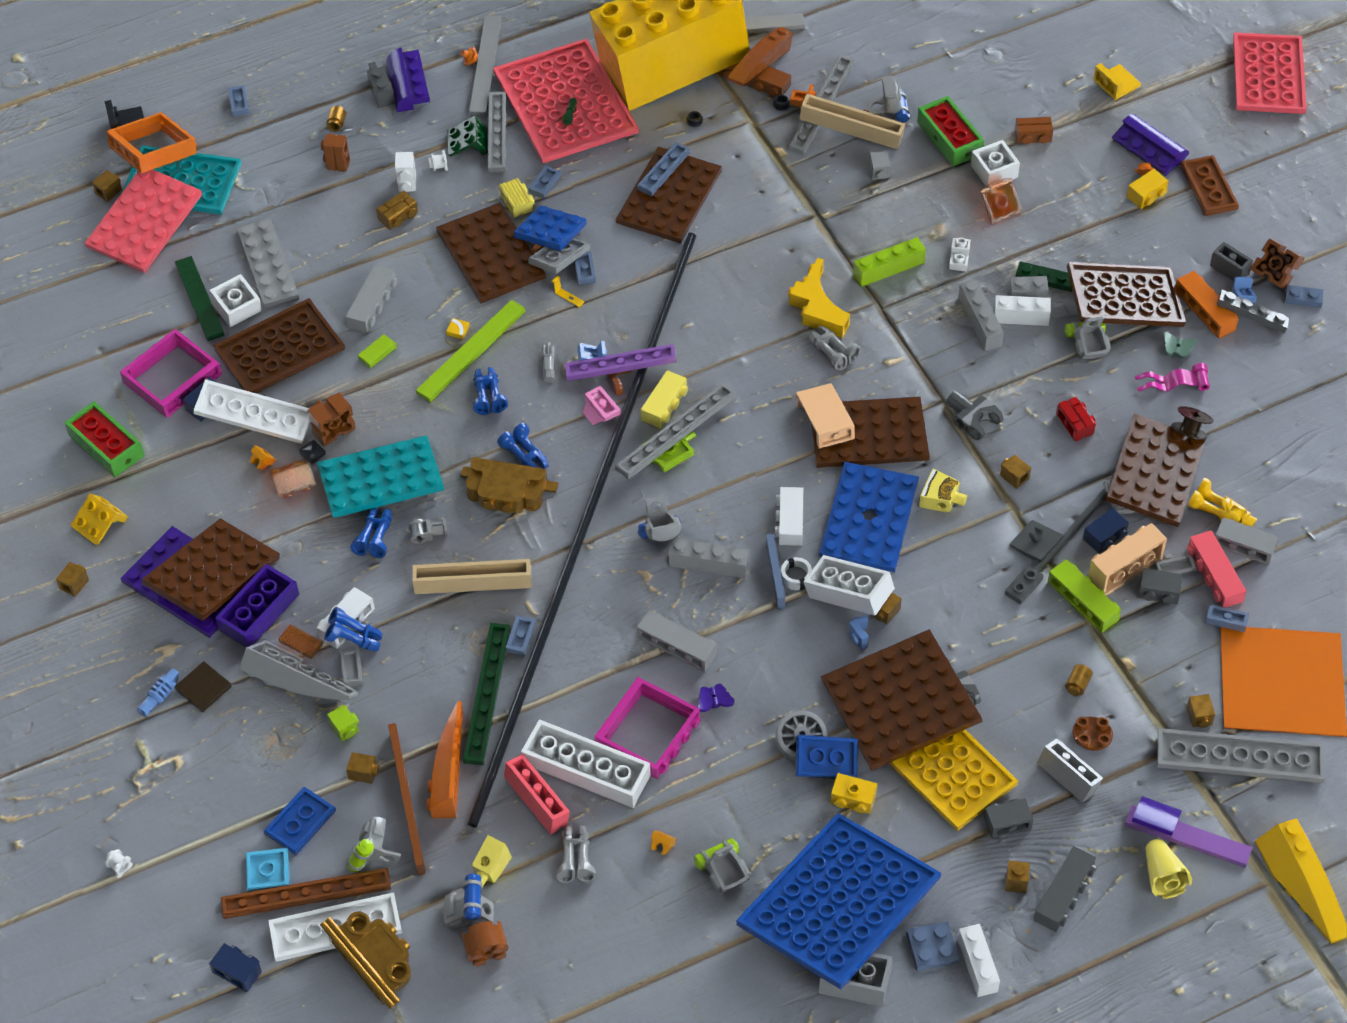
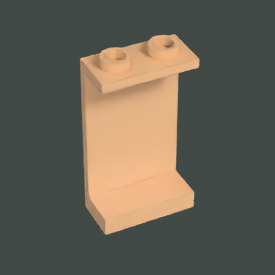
M832 383L796 392L797 407L804 408L816 431L819 448L855 439L854 423Z

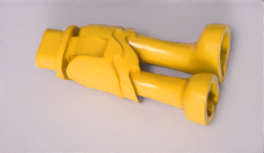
M1207 478L1203 479L1198 490L1193 493L1187 505L1190 508L1213 514L1219 517V521L1224 517L1252 527L1257 521V518L1250 515L1251 512H1247L1243 506L1231 498H1228L1226 495L1223 498L1215 494L1211 490V481ZM1209 502L1220 506V508L1210 504Z

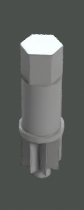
M547 342L542 347L543 377L546 383H552L555 380L554 346Z

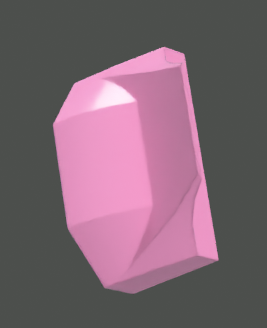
M601 386L585 393L586 403L582 413L592 425L621 415L620 408Z

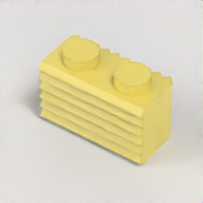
M516 178L499 185L500 196L513 218L533 212L535 202L533 196L527 194L528 191L525 183L521 184L520 180Z

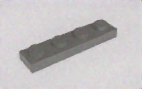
M1221 290L1219 293L1218 306L1279 332L1285 333L1287 330L1289 318L1285 315L1271 311L1265 306L1252 303L1248 299L1238 297L1232 292Z

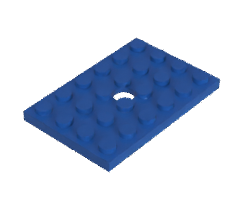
M844 462L819 557L826 555L895 573L919 476ZM867 510H872L877 514V517H874L872 520H866L862 514Z

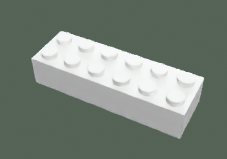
M540 719L521 751V755L524 754L536 770L631 808H634L651 776L649 762Z

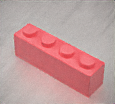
M1212 530L1191 536L1187 551L1193 556L1198 571L1202 572L1206 585L1211 588L1215 601L1219 602L1220 606L1224 608L1244 602L1247 591Z
M524 754L506 762L504 778L551 835L566 827L570 811Z

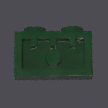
M476 116L465 120L447 131L448 155L450 157L471 146L482 155L488 153L487 126Z

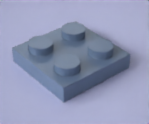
M949 922L907 929V937L917 971L959 963Z

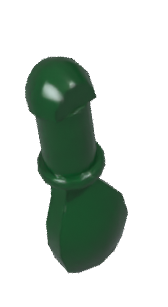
M576 98L569 100L567 112L562 117V123L565 125H571L573 122V113L577 104Z

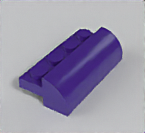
M402 48L393 50L388 55L386 63L397 112L414 110L413 105L430 102L419 50L402 52Z
M1130 114L1124 118L1123 125L1112 136L1115 142L1144 162L1151 164L1153 168L1165 176L1175 165L1179 166L1181 161L1189 155L1187 149L1135 114Z

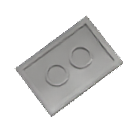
M573 238L561 251L543 247L529 257L528 261L531 265L557 274L590 250V244Z

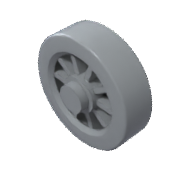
M803 710L793 711L784 716L777 727L775 735L777 748L785 758L796 762V753L790 750L791 747L796 745V736L827 737L826 726L814 713ZM785 740H793L787 745L785 743Z

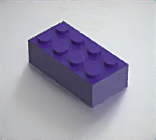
M265 564L215 617L219 631L244 647L254 645L299 596L297 582L270 565Z

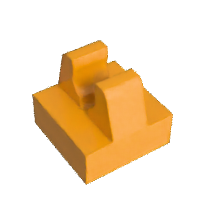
M255 445L251 450L253 454L250 462L256 464L259 461L257 469L264 470L268 465L272 466L276 461L271 454L261 447Z
M653 831L651 849L656 850L657 846L662 843L663 850L661 854L666 855L675 846L677 838L661 831Z

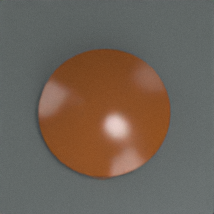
M1079 717L1072 729L1075 742L1082 748L1091 751L1105 749L1111 744L1113 739L1112 728L1109 725V721L1104 717Z

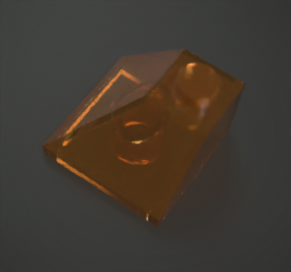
M1012 178L999 179L980 190L991 224L1022 212Z

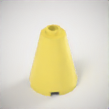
M1153 839L1146 845L1145 851L1150 888L1154 896L1161 895L1163 899H1168L1183 894L1186 891L1185 887L1188 884L1189 886L1192 884V876L1188 869L1163 840Z

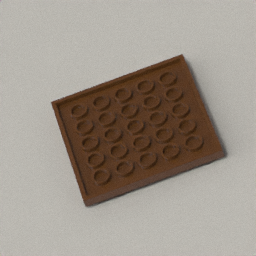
M930 629L821 676L823 684L852 737L858 739V748L871 771L983 722L980 713Z

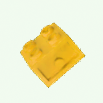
M1102 63L1095 66L1093 80L1114 100L1141 87V82L1121 64L1111 69L1106 68Z
M90 493L73 519L71 527L95 545H99L113 522L120 521L125 523L129 516L105 498Z

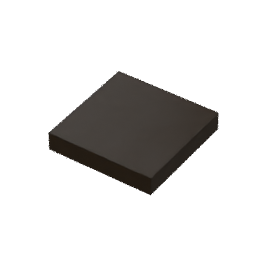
M203 661L174 687L179 694L203 713L227 692L232 685Z

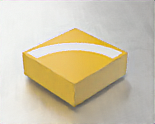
M452 318L446 330V335L463 340L470 328V322Z

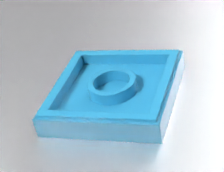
M288 848L246 852L247 892L290 885Z

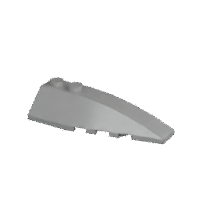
M265 640L246 647L239 668L246 675L257 677L267 685H274L307 696L350 700L358 695L357 691L344 683L332 681L329 674L317 672L316 666L303 664L301 657Z

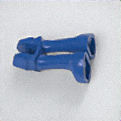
M488 367V375L482 376L481 369L475 370L473 380L477 388L478 398L473 402V409L481 415L490 414L487 389H490L493 413H500L508 407L507 398L499 394L498 375L493 367Z
M526 423L518 424L513 430V436L510 432L500 435L497 440L498 445L516 456L521 465L536 467L533 462L536 461L542 469H546L549 466L546 456L530 442L528 438L530 430ZM516 442L528 452L527 455L519 448Z
M372 508L366 517L364 529L351 544L350 548L354 554L364 556L369 548V552L373 557H385L387 547L383 542V537L392 521L391 510L384 509L381 519H378L379 508ZM374 529L376 531L369 542L370 535L372 533V530Z
M335 607L332 610L328 619L330 625L325 632L324 640L333 642L338 637L352 641L360 648L371 651L379 650L380 643L378 640H381L383 635L381 631L370 624L365 625L358 622L339 607ZM343 625L360 632V634L353 632L352 630L344 627Z

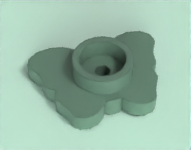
M1168 332L1163 334L1166 355L1179 357L1180 359H1185L1198 342L1196 339L1182 341L1181 338L1176 339L1174 335Z

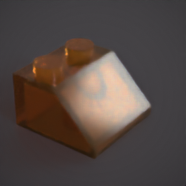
M305 459L268 471L277 494L283 496V498L294 495V492L301 490V492L312 489L313 485H316L310 465Z

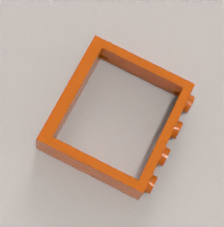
M162 112L106 131L109 147L140 173L197 154L195 138ZM159 131H163L177 142L144 155L129 143Z

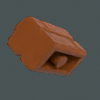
M1051 117L1016 118L1015 134L1017 143L1052 142L1053 126Z
M326 134L325 139L321 141V150L324 151L323 162H326L328 170L346 172L350 164L346 135Z

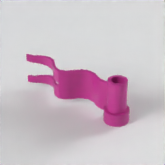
M1205 363L1193 365L1192 370L1176 369L1164 376H1159L1154 372H1145L1135 376V380L1150 377L1160 382H1148L1138 387V391L1154 387L1166 392L1178 385L1198 386L1200 391H1206L1210 388L1207 377L1208 368Z

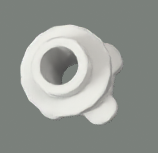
M442 150V154H431V157L428 158L429 167L433 168L434 171L439 168H445V171H448L445 150Z
M118 849L110 851L105 857V866L111 867L116 872L115 876L117 878H120L133 865L130 862L131 858L129 856L124 857Z

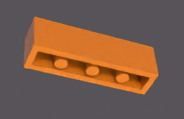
M1194 270L1177 279L1178 295L1218 339L1236 330L1239 320L1237 314L1217 305L1218 295L1213 288L1208 286L1202 276H1199Z

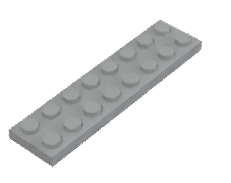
M1159 728L1157 732V768L1323 783L1325 780L1324 743Z

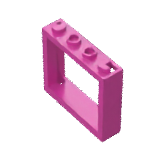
M174 329L159 342L152 345L145 353L139 355L132 363L125 366L120 371L123 383L168 418L184 405L183 399L202 384L205 379L210 377L216 380L222 375L219 362L178 330ZM176 347H179L204 366V368L161 401L135 379Z
M637 677L594 736L595 742L649 762L651 776L658 779L661 773L664 774L667 771L671 759L677 757L680 746L688 741L692 729H696L700 724V709ZM641 695L687 718L656 764L610 741V738Z

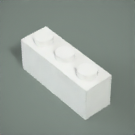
M995 296L994 314L1000 324L1049 326L1051 298Z
M780 487V495L776 494V506H780V510H776V522H779V526L775 528V537L779 538V545L802 546L803 488Z
M354 587L344 595L338 605L331 609L330 614L335 607H339L347 615L362 623L375 609L373 598ZM329 614L318 623V636L324 642L338 649L346 641L345 638L338 637L333 642L324 640L325 632L330 625L328 623ZM343 625L344 627L352 630L353 632L355 631L354 629Z
M980 924L960 928L958 943L977 997L997 993L1000 979Z

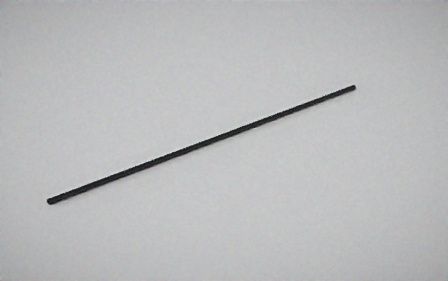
M692 232L688 233L645 349L653 348L657 345L697 237ZM648 367L637 369L469 818L468 825L472 828H477Z

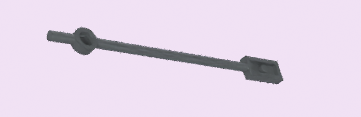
M1105 488L1063 534V539L1042 561H1039L1034 568L1029 565L1024 568L1005 590L1006 596L1020 605L1043 580L1044 575L1040 572L1106 498Z

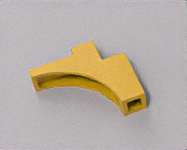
M817 258L815 263L810 265L808 275L804 276L802 282L796 281L795 285L790 287L788 291V297H790L789 305L802 309V325L814 329L822 325L834 332L835 336L843 338L850 325V313L843 311L833 304L824 293L820 282L824 270V260Z

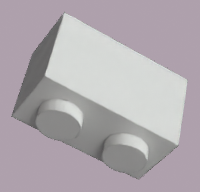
M396 152L395 171L398 191H416V169L413 152Z

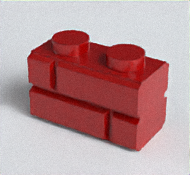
M1073 397L1057 405L1056 415L1074 441L1094 434L1096 420L1094 416L1088 414L1084 402H1080L1077 397Z

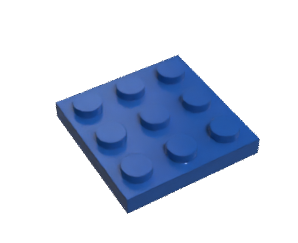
M540 205L514 231V238L561 251L587 225L586 218Z

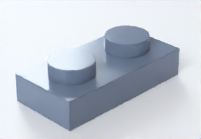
M245 85L228 88L233 117L250 114Z
M545 165L528 188L529 193L544 199L561 177V171Z
M589 251L574 261L578 285L596 283L592 253Z
M1287 285L1285 303L1322 308L1324 289Z
M1210 604L1205 623L1245 632L1249 613Z
M516 616L506 645V652L526 655L536 625V619Z

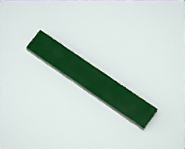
M192 256L175 261L207 341L225 336Z

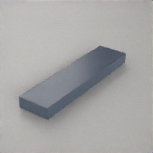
M675 142L637 185V190L653 196L690 154V148Z
M773 533L766 534V549L777 609H784L785 593Z

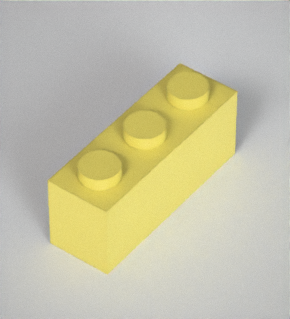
M667 370L641 408V421L660 429L664 423H668L672 411L678 408L682 396L685 397L688 392L687 378Z

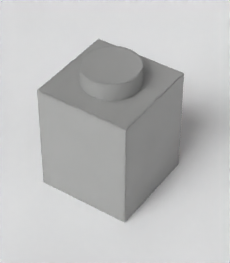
M870 152L869 165L872 180L890 178L891 166L888 152Z

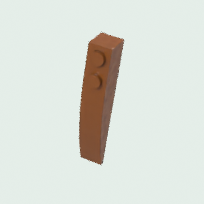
M777 27L762 38L742 58L727 80L740 86L746 84L790 51L793 32L788 31L785 27Z

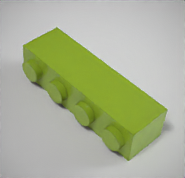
M918 237L854 260L853 275L860 286L863 287L924 264L926 248Z
M1066 559L1049 571L1047 582L1101 633L1119 621L1121 614L1119 605L1116 602H1112L1103 590L1098 589L1089 577L1084 576L1075 564L1070 563Z

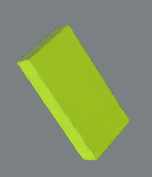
M383 334L359 353L358 359L369 368H372L395 350L397 343Z

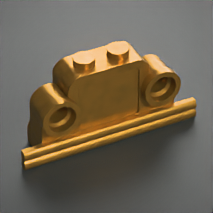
M472 457L471 467L463 466L460 477L467 478L466 494L469 500L479 502V505L485 509L499 510L506 513H519L523 508L527 511L540 509L543 504L542 497L544 491L556 493L559 482L547 480L546 469Z
M361 911L350 914L347 921L339 927L331 917L322 922L320 926L329 936L330 942L383 1005L386 1004L389 1009L399 1003L400 1000L395 994L406 986L411 979V969L408 964L410 960L408 949H410V946L404 938L399 939L396 936L397 930L390 922L386 924L382 919H375L370 923L368 915Z

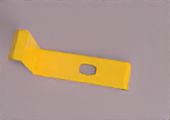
M556 276L551 281L554 282L555 294L578 306V308L584 303L582 299L561 288L559 276Z

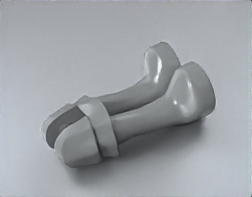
M822 325L817 328L818 333L812 331L808 334L812 344L817 347L818 351L822 350L832 361V366L836 370L845 369L847 362L852 364L861 352L859 345L852 343L847 347L835 336L834 332ZM829 345H832L839 353H836Z
M581 825L579 831L580 838L572 839V826H566L562 835L564 859L562 865L557 870L556 878L562 883H569L575 879L574 851H578L577 877L582 882H591L596 879V871L588 859V845L590 844L588 830L586 826Z

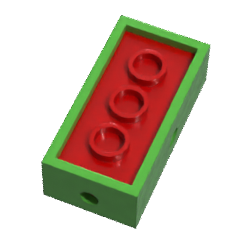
M949 96L918 108L917 123L953 167L970 160L973 150L984 147L982 136Z
M95 401L64 422L68 435L115 478L145 456L141 443Z

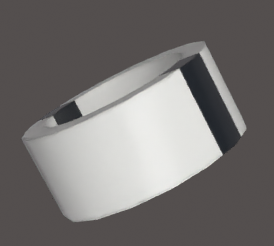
M798 557L786 560L781 567L783 585L790 590L798 591L805 589L804 580L812 571L809 562ZM793 567H800L807 572V575L802 579L795 580L789 578L786 575V571Z

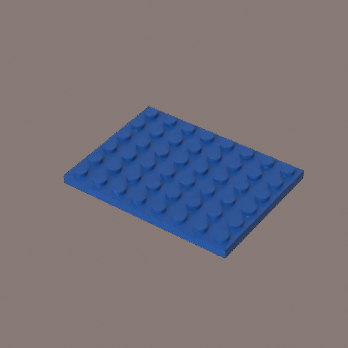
M837 813L736 920L737 926L841 990L941 878V872Z

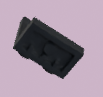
M111 100L104 101L111 129L144 118L141 106L118 111L116 106L113 107Z

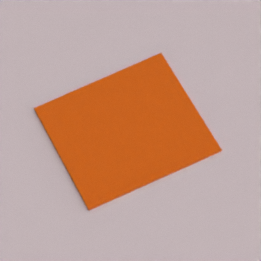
M1220 627L1224 728L1347 737L1341 633L1246 627L1245 632Z

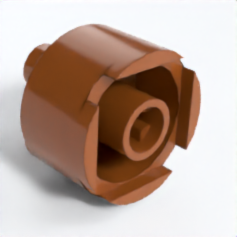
M492 921L477 923L468 927V933L465 934L464 931L461 933L467 960L473 962V966H481L488 959L501 960L506 957L509 946L500 921H497L498 925L493 924Z

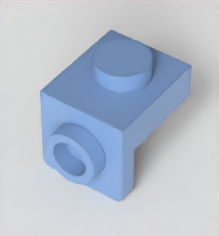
M1235 277L1232 293L1243 299H1248L1252 303H1256L1257 296L1252 290L1253 278Z
M600 341L597 347L582 343L577 347L578 361L607 356L604 341Z
M867 615L856 617L849 623L850 639L854 645H858L860 650L868 647L869 636L864 631L868 627Z

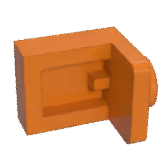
M810 84L808 92L793 90L789 105L801 107L806 94L816 96V91H813L814 85Z

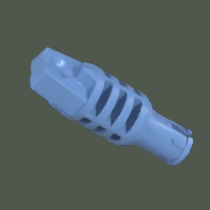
M172 668L166 676L162 675L147 692V698L137 708L138 713L147 717L156 705L162 704L173 691L174 686L177 685L175 682L179 678L178 671Z

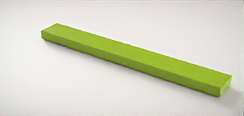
M513 300L509 301L416 389V394L431 403L526 312L525 307Z

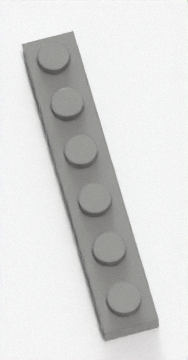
M489 92V173L506 172V92Z

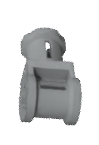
M414 519L409 522V529L412 533L410 540L413 544L433 541V536L437 535L448 536L446 519L431 523L430 519Z

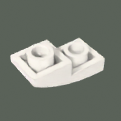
M953 238L949 270L967 272L970 239Z

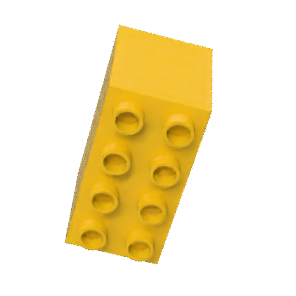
M615 0L607 2L589 12L600 62L629 111L719 72L728 66L739 63L750 51L742 0Z

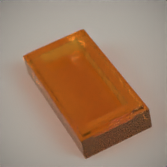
M291 624L278 638L280 643L310 659L323 646L322 641Z

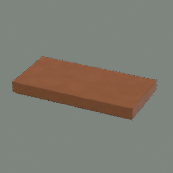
M1214 155L1181 161L1180 167L1205 216L1233 211L1239 208V204Z

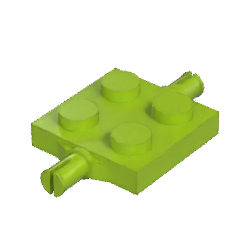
M691 431L651 463L656 464L663 472H666L692 457L694 449L689 445L688 441L696 437L695 432Z

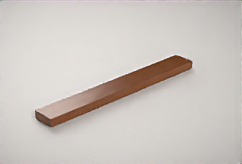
M395 723L388 724L417 874L423 875L426 871L397 726Z
M388 868L224 896L221 897L222 915L224 919L391 890Z

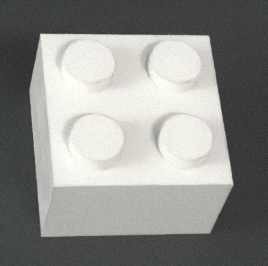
M1003 140L973 150L971 157V167L987 189L1018 178L1020 162Z
M241 274L210 290L212 305L229 327L261 312L260 298Z

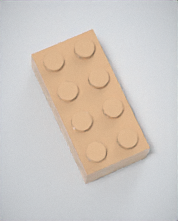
M1152 523L1146 527L1142 526L1133 535L1124 537L1120 543L1111 545L1102 554L1095 555L1091 559L1088 577L1098 589L1103 590L1107 595L1140 575L1143 568L1149 569L1154 566V562L1162 561L1167 538Z

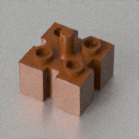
M1269 238L1261 250L1265 254L1262 258H1256L1250 270L1265 278L1270 276L1268 281L1280 288L1286 289V286L1289 285L1294 277L1290 275L1293 269L1298 270L1305 257L1290 249L1285 251L1286 246Z
M340 392L329 396L324 404L320 400L316 401L315 405L307 410L309 419L312 422L310 423L312 433L324 447L337 440L336 437L342 434L344 436L356 429L354 419L351 417L353 416L352 407Z

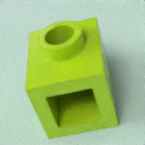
M345 704L327 714L329 725L341 742L352 738L359 732L357 725L359 723L358 717L354 712L350 713Z

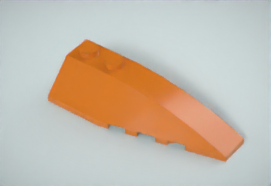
M462 701L457 702L446 723L435 755L432 780H428V792H431V798H427V810H430L432 818H456L463 725Z

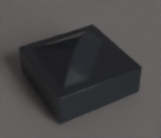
M315 440L299 449L300 454L310 464L326 455V451Z

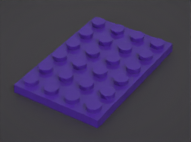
M171 526L121 577V581L210 638L218 630L215 617L236 595L202 621L142 584V578L193 540L190 536Z

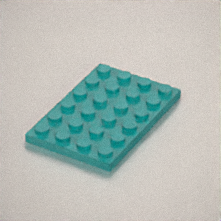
M142 145L139 151L144 155L161 148ZM197 153L153 170L202 191V196L194 205L192 211L222 215L242 161L238 158ZM134 167L130 171L122 192L138 172Z
M427 435L317 462L333 518L445 490Z

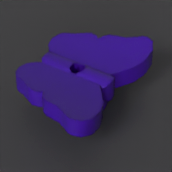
M716 684L714 688H700L698 704L700 712H707L711 708H718L719 706L731 707L734 705L735 699L731 697L722 684Z

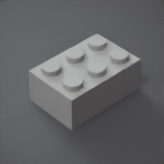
M873 953L841 990L820 977L819 993L883 1007L891 972L892 957Z

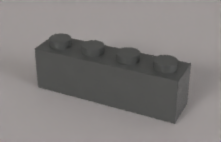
M1075 846L1072 847L1035 911V922L1054 932H1057L1060 926H1065L1069 918L1067 913L1070 909H1075L1079 900L1077 899L1078 894H1083L1088 885L1086 882L1087 878H1092L1097 869V866H1095V856Z

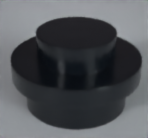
M778 95L773 101V106L777 110H786L790 107V100L786 95Z
M692 111L687 115L686 123L691 127H698L703 123V117L699 112Z

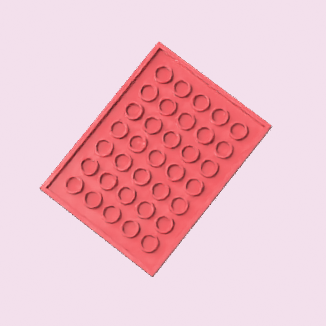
M587 38L493 68V73L503 91L506 92V97L543 164L639 133L638 126ZM576 98L577 104L573 113V122L571 125H565L562 123V117L567 112L569 100Z

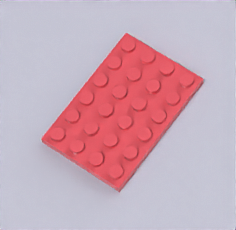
M1234 32L1236 110L1305 114L1307 109L1302 36Z
M153 169L144 173L138 171L86 240L85 246L146 273L200 199L202 191Z

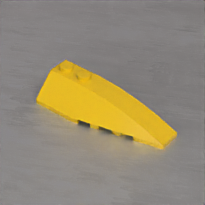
M1295 818L1279 823L1256 839L1255 844L1277 883L1280 882L1286 889L1285 892L1290 897L1296 900L1304 914L1307 913L1313 920V924L1330 944L1347 939V924L1328 877L1298 819Z

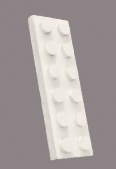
M206 379L194 408V414L299 444L303 443L311 421L307 411L310 408Z
M394 892L268 920L276 962L335 949L329 940V936L320 926L329 917L339 927L347 921L350 914L361 911L368 915L370 923L375 919H382L386 924L390 922L397 930L396 935L402 934Z

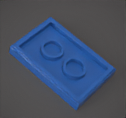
M810 735L796 736V777L836 779L837 774L840 773L857 778L858 739Z
M303 787L266 827L264 834L284 848H288V851L294 855H297L335 813L336 808L306 787Z

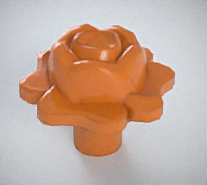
M475 47L469 48L467 51L463 49L460 53L464 57L463 62L465 66L476 63L478 54Z
M1141 163L1134 172L1142 177L1155 168H1152L1149 163Z

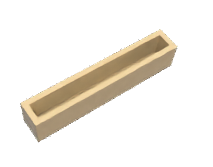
M806 94L801 106L800 120L897 150L903 138L905 123L810 94Z
M530 559L413 565L414 593L431 594L532 588Z

